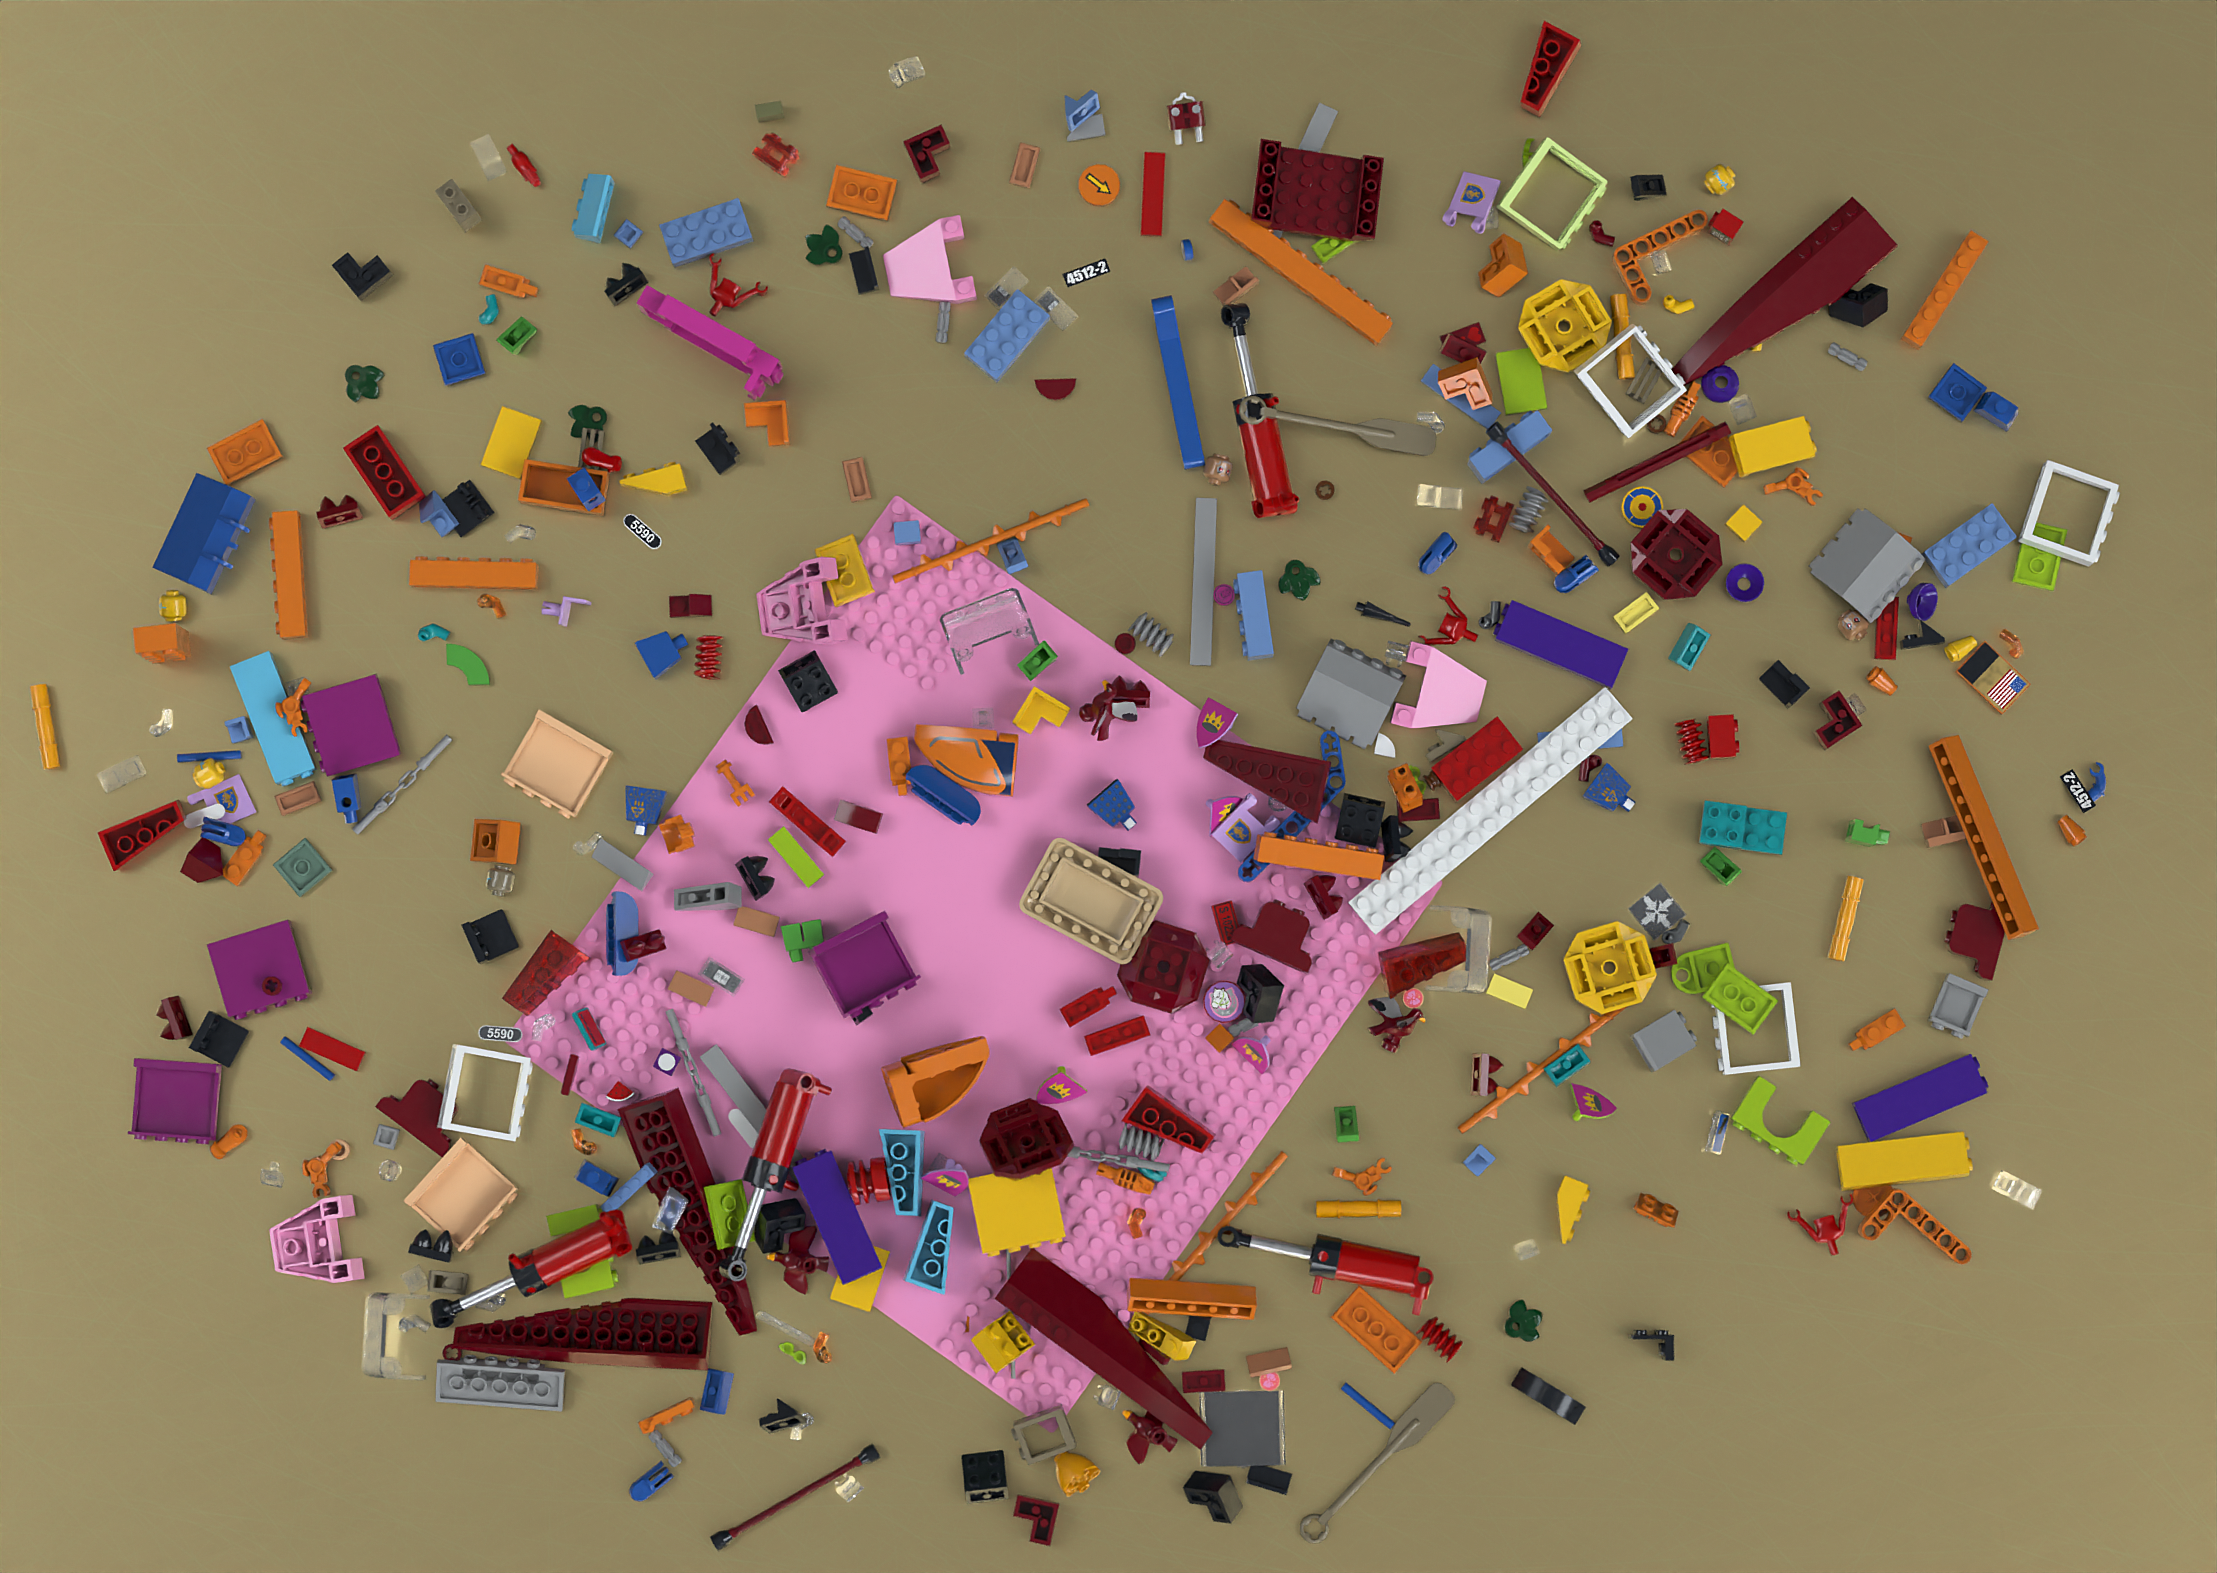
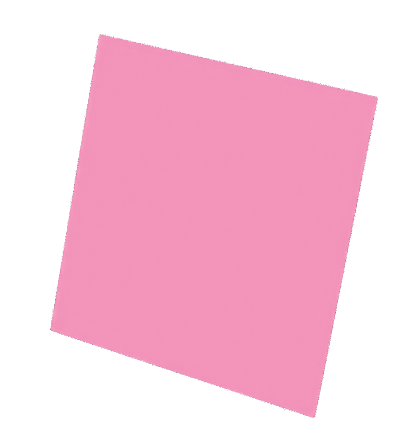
M894 496L858 546L875 592L837 608L834 606L829 589L823 595L827 620H845L848 641L835 644H814L796 640L789 642L659 823H665L666 819H671L681 814L685 824L690 822L693 827L695 847L679 853L669 854L659 825L656 827L633 859L654 874L643 891H640L623 878L618 880L513 1028H519L522 1031L521 1040L506 1043L525 1057L531 1058L533 1063L561 1083H563L570 1055L579 1056L578 1068L571 1090L596 1108L619 1117L617 1109L665 1091L679 1088L715 1184L742 1179L749 1156H751L753 1148L747 1144L728 1118L731 1110L739 1108L700 1059V1056L716 1044L766 1109L776 1081H779L785 1069L790 1068L811 1073L814 1077L820 1079V1084L831 1087L832 1092L830 1095L818 1092L817 1096L813 1097L796 1148L807 1160L815 1158L814 1154L823 1149H826L827 1152L832 1151L848 1190V1162L854 1161L856 1170H859V1160H863L867 1169L870 1168V1158L884 1156L879 1129L925 1131L923 1175L934 1170L945 1169L947 1159L955 1160V1165L960 1164L962 1170H966L968 1179L993 1174L979 1142L990 1113L1028 1098L1036 1101L1039 1087L1046 1079L1057 1073L1059 1066H1064L1066 1074L1084 1087L1087 1093L1071 1101L1042 1105L1051 1107L1059 1112L1073 1140L1074 1146L1080 1147V1150L1102 1151L1105 1154L1115 1156L1129 1155L1151 1161V1154L1145 1159L1143 1158V1151L1137 1156L1135 1155V1148L1130 1153L1127 1152V1145L1122 1150L1119 1149V1139L1125 1126V1122L1121 1120L1144 1088L1149 1085L1214 1132L1216 1136L1203 1153L1165 1139L1159 1156L1154 1162L1170 1164L1169 1172H1167V1176L1163 1178V1181H1155L1150 1195L1134 1192L1115 1185L1113 1180L1096 1175L1100 1162L1088 1160L1085 1157H1078L1077 1159L1067 1156L1061 1165L1052 1168L1066 1237H1062L1063 1242L1050 1244L1049 1240L1041 1242L1042 1246L1034 1248L1101 1297L1126 1329H1128L1135 1312L1127 1311L1129 1278L1163 1280L1172 1267V1262L1176 1261L1440 889L1442 881L1440 880L1376 935L1348 904L1350 900L1375 879L1270 863L1252 882L1246 883L1241 881L1238 877V869L1255 851V848L1240 862L1213 836L1210 837L1211 809L1206 805V801L1208 799L1217 800L1227 796H1237L1244 799L1248 793H1251L1257 799V802L1248 811L1263 826L1272 815L1280 821L1281 825L1294 810L1204 760L1203 756L1206 746L1199 748L1196 737L1197 723L1201 712L1199 708L977 551L953 560L951 571L946 570L940 565L918 574L917 577L913 576L895 583L892 576L908 570L912 566L920 565L922 554L933 560L955 551L956 543L960 539L901 497ZM919 520L921 544L896 546L894 523ZM1045 640L1058 657L1054 663L1046 667L1035 679L1030 681L1017 665ZM815 650L838 693L807 711L801 712L778 670ZM1120 675L1126 682L1128 690H1131L1139 680L1144 682L1150 691V708H1137L1138 716L1135 722H1127L1116 718L1111 720L1109 738L1097 741L1098 732L1094 736L1091 735L1096 719L1093 722H1084L1079 715L1080 707L1086 703L1092 704L1094 697L1104 692L1103 680H1107L1112 684ZM1034 686L1070 708V712L1060 728L1042 717L1031 735L1012 724V721ZM756 704L773 739V744H758L746 733L744 725L746 715ZM916 724L997 731L996 741H999V733L1019 734L1013 797L983 794L961 786L978 800L981 813L974 825L971 826L970 823L964 822L959 825L911 791L913 788L911 784H906L907 795L899 796L898 785L892 786L887 739L908 737L912 769L918 765H927L935 768L915 743L914 733ZM1230 730L1219 739L1251 746ZM725 759L727 762H731L732 766L729 768L741 786L748 783L755 796L751 797L748 791L744 792L748 798L746 802H744L741 796H738L737 798L741 802L739 807L730 796L734 789L728 779H726L723 773L718 774L716 772L718 770L716 765ZM1115 779L1120 781L1135 806L1130 815L1137 824L1129 831L1120 822L1115 827H1111L1087 807V804ZM782 786L846 841L833 857L769 803ZM840 800L883 813L877 834L834 820ZM1332 802L1320 812L1318 824L1311 821L1297 836V840L1305 841V838L1317 839L1319 844L1332 841L1337 842L1339 847H1346V844L1359 846L1358 850L1366 851V847H1369L1335 839L1341 809ZM1289 822L1286 824V830L1289 833L1297 831L1296 823ZM783 826L824 873V876L810 888L803 883L768 841ZM1378 836L1375 848L1379 849L1378 853L1384 855L1383 839ZM1054 839H1066L1096 856L1099 854V847L1141 850L1139 879L1158 888L1163 894L1162 905L1153 921L1156 920L1196 932L1210 958L1197 1001L1172 1014L1131 1002L1117 977L1119 963L1021 911L1019 906L1020 899L1050 843ZM746 856L749 858L753 856L767 857V864L758 875L775 878L774 885L769 893L755 901L735 866L737 862ZM1384 857L1381 874H1383L1387 869H1389L1401 858H1397L1392 863L1385 862ZM1250 860L1249 863H1252V866L1249 869L1243 868L1244 873L1242 876H1249L1251 878L1253 876L1251 874L1252 870L1256 867L1258 871L1260 867L1256 866L1253 860ZM1316 875L1335 876V883L1330 891H1328V894L1343 897V902L1338 912L1325 920L1322 918L1303 884ZM724 882L742 887V906L780 917L775 936L771 937L733 926L738 908L675 911L674 889ZM615 891L625 892L635 900L638 907V936L660 929L661 934L665 936L664 943L667 948L639 958L634 970L624 976L612 975L613 969L611 965H607L606 907L607 904H611L613 899L611 894ZM1274 899L1285 903V908L1289 910L1296 908L1305 912L1304 916L1309 919L1310 926L1301 945V950L1310 953L1312 965L1309 972L1306 974L1236 943L1222 947L1211 906L1232 900L1239 927L1243 924L1251 928L1260 907L1265 903L1273 902ZM886 911L889 917L886 922L916 976L920 975L921 978L915 981L917 985L911 989L905 990V988L898 990L899 995L889 1000L887 997L881 999L880 1002L884 1001V1003L878 1008H872L873 1014L856 1026L851 1016L843 1018L808 952L810 948L802 949L804 961L794 963L791 961L789 952L785 948L781 926L800 923L804 942L802 922L820 919L822 921L825 942L859 923ZM710 961H713L741 979L734 993L703 975ZM1161 961L1157 965V969L1161 973H1166L1170 968L1166 961ZM1263 964L1284 985L1275 1019L1273 1022L1259 1023L1258 1026L1244 1033L1243 1031L1240 1032V1035L1234 1037L1235 1039L1219 1053L1205 1037L1219 1024L1229 1032V1026L1239 1024L1238 1022L1247 1017L1242 1013L1236 1020L1229 1023L1214 1021L1207 1015L1204 1009L1203 999L1205 993L1211 985L1219 981H1229L1237 985L1242 965ZM676 970L715 988L707 1007L668 990ZM1114 986L1117 994L1108 999L1110 1001L1109 1005L1076 1025L1068 1026L1059 1010L1060 1008L1095 988L1102 987L1103 991ZM1242 990L1246 1001L1247 994ZM583 1008L589 1009L606 1041L605 1046L595 1051L589 1049L572 1017V1013ZM674 1010L684 1038L688 1041L691 1057L695 1061L702 1085H704L712 1103L710 1105L722 1133L720 1135L713 1136L704 1110L700 1107L695 1086L686 1069L682 1053L678 1050L677 1040L665 1011ZM1144 1015L1150 1036L1093 1056L1090 1055L1084 1036ZM1265 1035L1270 1038L1271 1042L1266 1046L1269 1066L1263 1074L1232 1046L1237 1039L1249 1037L1260 1040ZM984 1036L990 1050L989 1058L978 1080L969 1092L955 1106L939 1117L926 1123L922 1121L903 1128L889 1096L881 1067L898 1062L901 1057L964 1039ZM662 1048L681 1057L672 1076L652 1067ZM687 1062L690 1070H694L692 1062ZM617 1081L634 1092L630 1098L624 1101H613L606 1098ZM702 1088L698 1089L700 1095H703ZM1127 1124V1130H1129L1133 1125ZM1135 1126V1133H1137L1140 1128ZM1143 1130V1136H1145L1148 1131ZM1151 1133V1139H1153L1156 1134ZM1091 1153V1157L1101 1159V1154ZM1120 1158V1159H1121L1120 1162L1126 1163V1160H1127V1159H1125V1158ZM1102 1161V1163L1115 1167L1117 1169L1119 1167H1124L1126 1169L1142 1174L1136 1168L1117 1165L1114 1162ZM788 1174L787 1180L795 1182ZM742 1180L747 1204L749 1205L755 1187L751 1186V1183ZM923 1180L921 1216L896 1215L892 1192L891 1200L877 1202L874 1193H871L869 1204L865 1203L864 1195H860L861 1205H856V1208L872 1245L890 1251L873 1306L1025 1415L1030 1416L1062 1404L1067 1415L1096 1373L1014 1313L1015 1318L1035 1343L1032 1348L1015 1360V1379H1011V1364L995 1373L971 1341L983 1328L1007 1313L1008 1308L994 1299L1007 1282L1006 1249L999 1250L1000 1255L988 1257L987 1253H982L969 1185L962 1193L953 1196ZM783 1188L782 1193L772 1190L771 1192L767 1191L762 1205L793 1198L799 1201L806 1213L804 1227L816 1226L817 1228L815 1238L809 1248V1253L815 1257L829 1256L827 1273L836 1279L838 1272L802 1190L798 1188L795 1192ZM931 1200L954 1208L945 1295L903 1280ZM785 1233L784 1242L789 1245L790 1233ZM1029 1244L1020 1246V1251L1010 1252L1011 1275L1031 1250V1248L1029 1249ZM967 1316L970 1317L969 1332H965ZM1055 1417L1038 1423L1051 1433L1055 1432L1058 1428Z

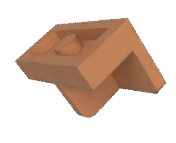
M1245 266L1234 276H1230L1213 293L1223 306L1233 304L1258 285L1259 279L1254 277Z
M1957 815L1921 824L1927 848L1967 839Z

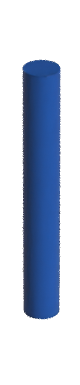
M241 750L177 754V761L179 763L204 761L208 758L215 760L241 759Z
M286 1036L281 1040L280 1043L326 1079L331 1081L334 1078V1073Z
M1345 1383L1342 1386V1391L1387 1428L1391 1429L1393 1427L1394 1421L1349 1384Z

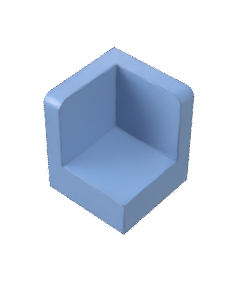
M919 520L894 523L896 546L921 544Z
M241 716L224 722L225 726L228 727L233 744L253 738L247 717Z
M1479 1144L1462 1163L1476 1176H1479L1496 1158Z

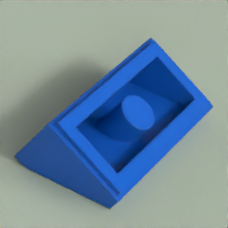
M708 1368L700 1410L725 1415L734 1377L733 1373Z

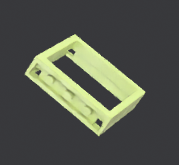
M1547 137L1540 143L1496 207L1558 251L1561 248L1565 249L1567 244L1570 243L1571 239L1569 236L1573 231L1577 232L1582 226L1583 221L1581 219L1585 214L1589 215L1594 209L1595 205L1593 202L1597 197L1601 198L1607 189L1605 185L1608 181ZM1548 150L1595 184L1557 240H1554L1509 207Z

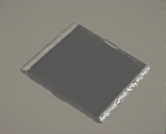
M1241 1389L1228 1392H1199L1200 1418L1213 1432L1201 1448V1467L1237 1466L1245 1468L1250 1466L1286 1465L1284 1391H1248Z

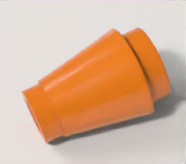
M1875 666L1866 676V679L1869 681L1868 684L1889 696L1898 688L1885 670L1878 666Z
M2065 815L2057 822L2068 844H2072L2073 847L2087 838L2085 835L2086 831L2069 818L2068 815Z

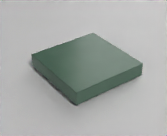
M306 838L273 864L299 897L303 896L332 871L330 866Z

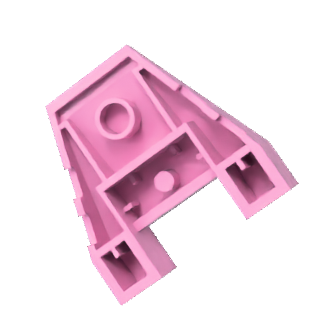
M960 215L938 219L883 255L892 297L923 299L934 302L944 301L951 304L977 300L972 276L951 279L944 243L965 239Z
M819 557L803 561L799 564V567L787 572L783 578L774 581L756 594L762 635L814 644H835L848 641L845 620H827L822 582L838 579L836 558Z
M1410 640L1405 661L1425 666L1426 668L1416 707L1395 702L1390 723L1408 728L1477 722L1487 681L1431 645Z
M345 1195L321 1199L316 1204L300 1211L297 1215L269 1229L275 1271L310 1277L316 1280H325L331 1283L365 1279L362 1258L343 1260L338 1230V1218L355 1216L353 1196Z

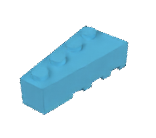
M879 1129L896 1215L921 1216L923 1187L921 1176H923L925 1131Z
M931 1200L903 1278L906 1282L945 1295L950 1250L954 1210L952 1206Z

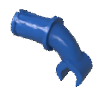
M2096 762V765L2100 768L2099 773L2093 772L2090 768V774L2095 777L2096 782L2087 791L2094 802L2101 796H2105L2104 792L2106 789L2104 767Z

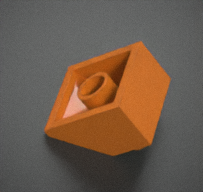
M474 819L470 861L516 865L520 823L506 820Z

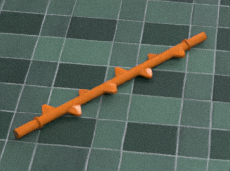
M1085 498L1070 505L1066 504L1065 507L1042 516L1031 511L1029 512L1027 522L1007 530H1003L1000 526L995 525L992 536L970 545H966L959 540L956 543L955 551L933 560L922 554L920 565L912 566L908 570L893 575L892 578L895 583H898L913 576L917 577L918 574L940 565L946 570L951 571L953 560L975 551L986 556L988 555L990 545L1013 536L1023 542L1025 541L1027 530L1047 522H1051L1057 527L1061 526L1062 516L1071 515L1070 513L1089 506V502Z
M1627 1007L1605 1013L1601 1017L1591 1013L1589 1015L1590 1026L1571 1040L1559 1038V1049L1539 1065L1530 1061L1526 1063L1528 1073L1508 1089L1497 1086V1097L1477 1113L1474 1112L1472 1117L1457 1127L1462 1134L1465 1133L1476 1123L1481 1122L1485 1116L1496 1119L1498 1106L1517 1092L1527 1096L1529 1094L1528 1083L1544 1072L1546 1066L1577 1044L1589 1048L1591 1046L1590 1035L1610 1020H1613L1616 1015Z
M1281 1151L1268 1167L1266 1166L1263 1173L1252 1172L1250 1174L1253 1181L1250 1188L1236 1203L1230 1201L1224 1203L1227 1214L1210 1233L1202 1231L1198 1233L1201 1243L1184 1262L1175 1260L1172 1262L1175 1273L1168 1281H1179L1193 1264H1205L1203 1253L1217 1238L1219 1230L1225 1226H1230L1229 1223L1246 1204L1254 1206L1258 1204L1255 1194L1271 1175L1275 1174L1274 1172L1288 1157L1284 1152ZM1227 1230L1222 1234L1231 1235L1232 1232Z

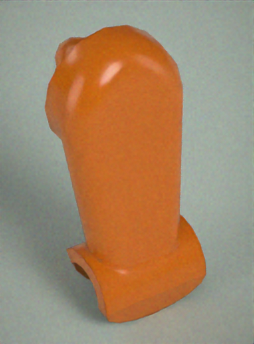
M240 1124L232 1126L217 1142H213L210 1146L212 1155L217 1159H222L228 1151L244 1142L247 1138L246 1128Z

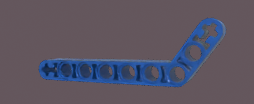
M1170 295L1151 299L1184 469L1205 466L1173 298Z
M1326 731L1320 738L1322 760L1327 761L1328 757L1335 756L1339 761L1336 767H1330L1325 789L1327 800L1322 803L1321 811L1342 791L1346 783L1340 741L1334 731ZM1328 735H1330L1331 739H1335L1332 743V750L1337 749V752L1331 751L1325 754V750L1328 751L1329 746L1323 740H1326ZM1339 777L1342 785L1339 788L1332 787L1330 785L1331 778ZM1294 811L1273 833H1277L1276 837L1284 838L1285 834L1298 836L1311 820L1302 817L1301 814ZM1287 823H1296L1297 831L1289 833L1286 830ZM1253 852L1239 867L1238 877L1243 882H1252L1270 863H1259L1254 860ZM1253 860L1254 864L1260 867V869L1257 871L1255 867L1251 872L1253 875L1251 878L1249 876L1243 877L1244 871L1242 869H1249L1252 866V863H1249V861Z

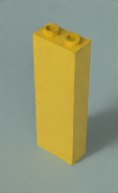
M1964 1132L1837 1146L1836 1156L1841 1191L1968 1177L1970 1170H1973L1972 1159L1967 1156V1150L1970 1149L1969 1139L1965 1137Z

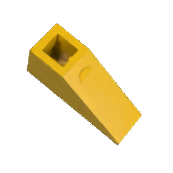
M676 462L664 464V468L658 470L655 467L643 470L644 474L637 476L635 473L623 476L622 480H619L621 486L667 496L688 490L680 464H676Z
M1563 1176L1556 1194L1562 1244H1566V1241H1571L1575 1232L1572 1226L1574 1221H1579L1583 1211L1579 1209L1582 1201L1586 1202L1590 1194V1190L1587 1189L1588 1184L1568 1176Z
M1134 1312L1127 1329L1173 1360L1188 1359L1196 1343V1340L1181 1330L1141 1312Z

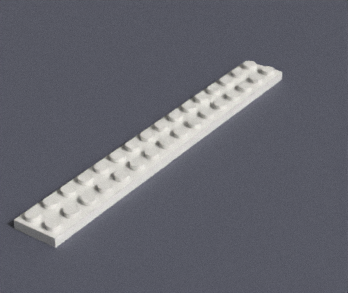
M1604 687L1412 848L1405 857L1399 859L1381 874L1380 880L1375 879L1350 900L1348 904L1376 935L1633 718L1610 691Z

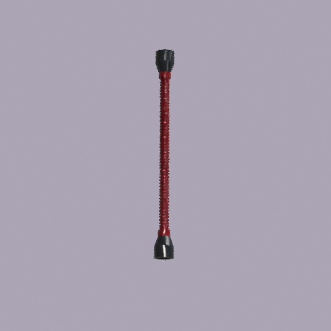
M1498 421L1493 423L1485 433L1493 441L1506 448L1518 460L1517 462L1525 468L1526 472L1532 476L1548 496L1555 501L1556 505L1562 509L1576 527L1592 542L1603 563L1607 567L1615 563L1620 555L1602 540H1598L1599 538L1593 534L1590 528L1586 526L1581 518L1563 501L1560 495L1554 491L1551 485L1547 483L1512 444L1505 428Z
M873 1443L868 1445L852 1461L826 1474L821 1479L819 1478L814 1483L812 1482V1484L793 1493L788 1498L786 1497L781 1502L779 1501L774 1506L772 1505L767 1510L755 1515V1517L753 1516V1518L734 1528L732 1527L729 1530L713 1534L710 1538L718 1551L725 1548L739 1533L741 1534V1532L746 1531V1529L748 1530L753 1525L765 1520V1518L767 1519L772 1514L774 1515L779 1510L781 1511L786 1506L791 1505V1503L793 1504L798 1499L800 1500L805 1495L807 1496L812 1491L814 1492L819 1487L821 1488L824 1484L826 1485L831 1480L833 1481L838 1476L840 1477L845 1472L847 1473L850 1469L852 1470V1468L870 1464L880 1459L881 1457Z

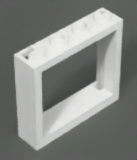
M1634 324L1629 325L1573 371L1627 438L1631 437L1687 391L1683 386L1685 384L1683 378L1679 374L1675 375L1671 370L1673 366L1666 357L1662 359L1658 354L1660 349L1653 341L1649 343L1645 338L1648 335L1640 325L1637 327ZM1633 334L1674 387L1632 422L1627 424L1588 375L1587 371Z
M2047 460L2042 466L2018 542L2088 567L2099 559L2101 551L2098 548L2100 542L2103 543L2106 538L2107 531H2105V527L2113 517L2111 508L2118 501L2120 492H2117L2119 485ZM2052 472L2109 491L2088 554L2032 535Z
M1791 982L1759 986L1766 992L1781 990L1789 1061L1730 1068L1724 1013L1711 1005V1008H1715L1716 1016H1713V1027L1718 1030L1715 1046L1716 1050H1720L1721 1058L1717 1059L1719 1071H1722L1723 1075L1800 1067Z
M453 1044L437 1127L516 1141V1137H519L521 1125H518L519 1119L523 1116L525 1105L522 1104L523 1098L527 1095L529 1084L526 1083L527 1076L532 1072L533 1064L530 1062L531 1058ZM464 1053L521 1063L508 1134L451 1124Z

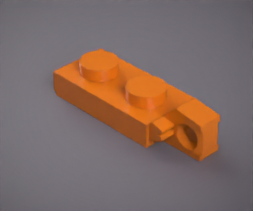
M489 265L484 266L479 281L480 286L518 298H524L525 294L537 297L539 291L538 287L529 285L530 280L524 276Z
M908 737L887 739L892 786L898 785L899 796H906V784H911L909 780H906V774L911 769Z
M258 830L252 838L248 836L223 868L222 876L234 885L239 886L262 854L261 851L264 847L260 844L266 835Z
M1894 1008L1859 1029L1855 1033L1857 1039L1848 1045L1852 1051L1861 1046L1866 1050L1903 1029L1906 1025Z
M687 1398L639 1421L638 1424L642 1433L653 1432L656 1424H668L673 1421L672 1417L678 1414L682 1417L693 1412L692 1408L695 1407V1402L693 1398Z

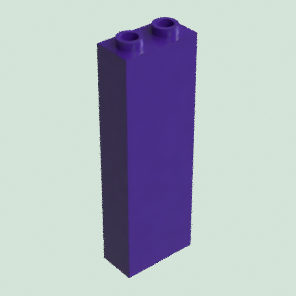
M1514 600L1510 602V605L1505 604L1501 613L1505 617L1502 624L1497 623L1493 632L1496 635L1495 641L1612 689L1628 648Z
M1971 1054L1965 1055L1853 1102V1108L1867 1141L1872 1142L1988 1093L1986 1088H1989L1985 1077H1981L1978 1069L1980 1065L1977 1058L1972 1057Z
M826 1149L815 1153V1158L807 1160V1158L796 1161V1166L792 1167L839 1277L843 1285L881 1269L882 1266L832 1151L827 1152Z

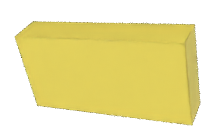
M1646 592L1616 614L1613 619L1622 631L1627 634L1656 612L1659 607Z
M1493 974L1486 994L1526 1009L1533 989Z

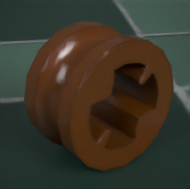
M1660 414L1647 423L1648 430L1654 434L1661 433L1666 427V420ZM1655 418L1659 419L1658 422L1660 420L1662 422L1659 429H1654L1655 426H1651Z
M1326 480L1318 483L1315 488V494L1321 500L1330 499L1335 491L1334 485ZM1328 485L1330 487L1328 490H1331L1330 494L1321 495L1322 491H1319V488Z
M1432 770L1428 776H1423L1433 792L1436 787L1442 786Z

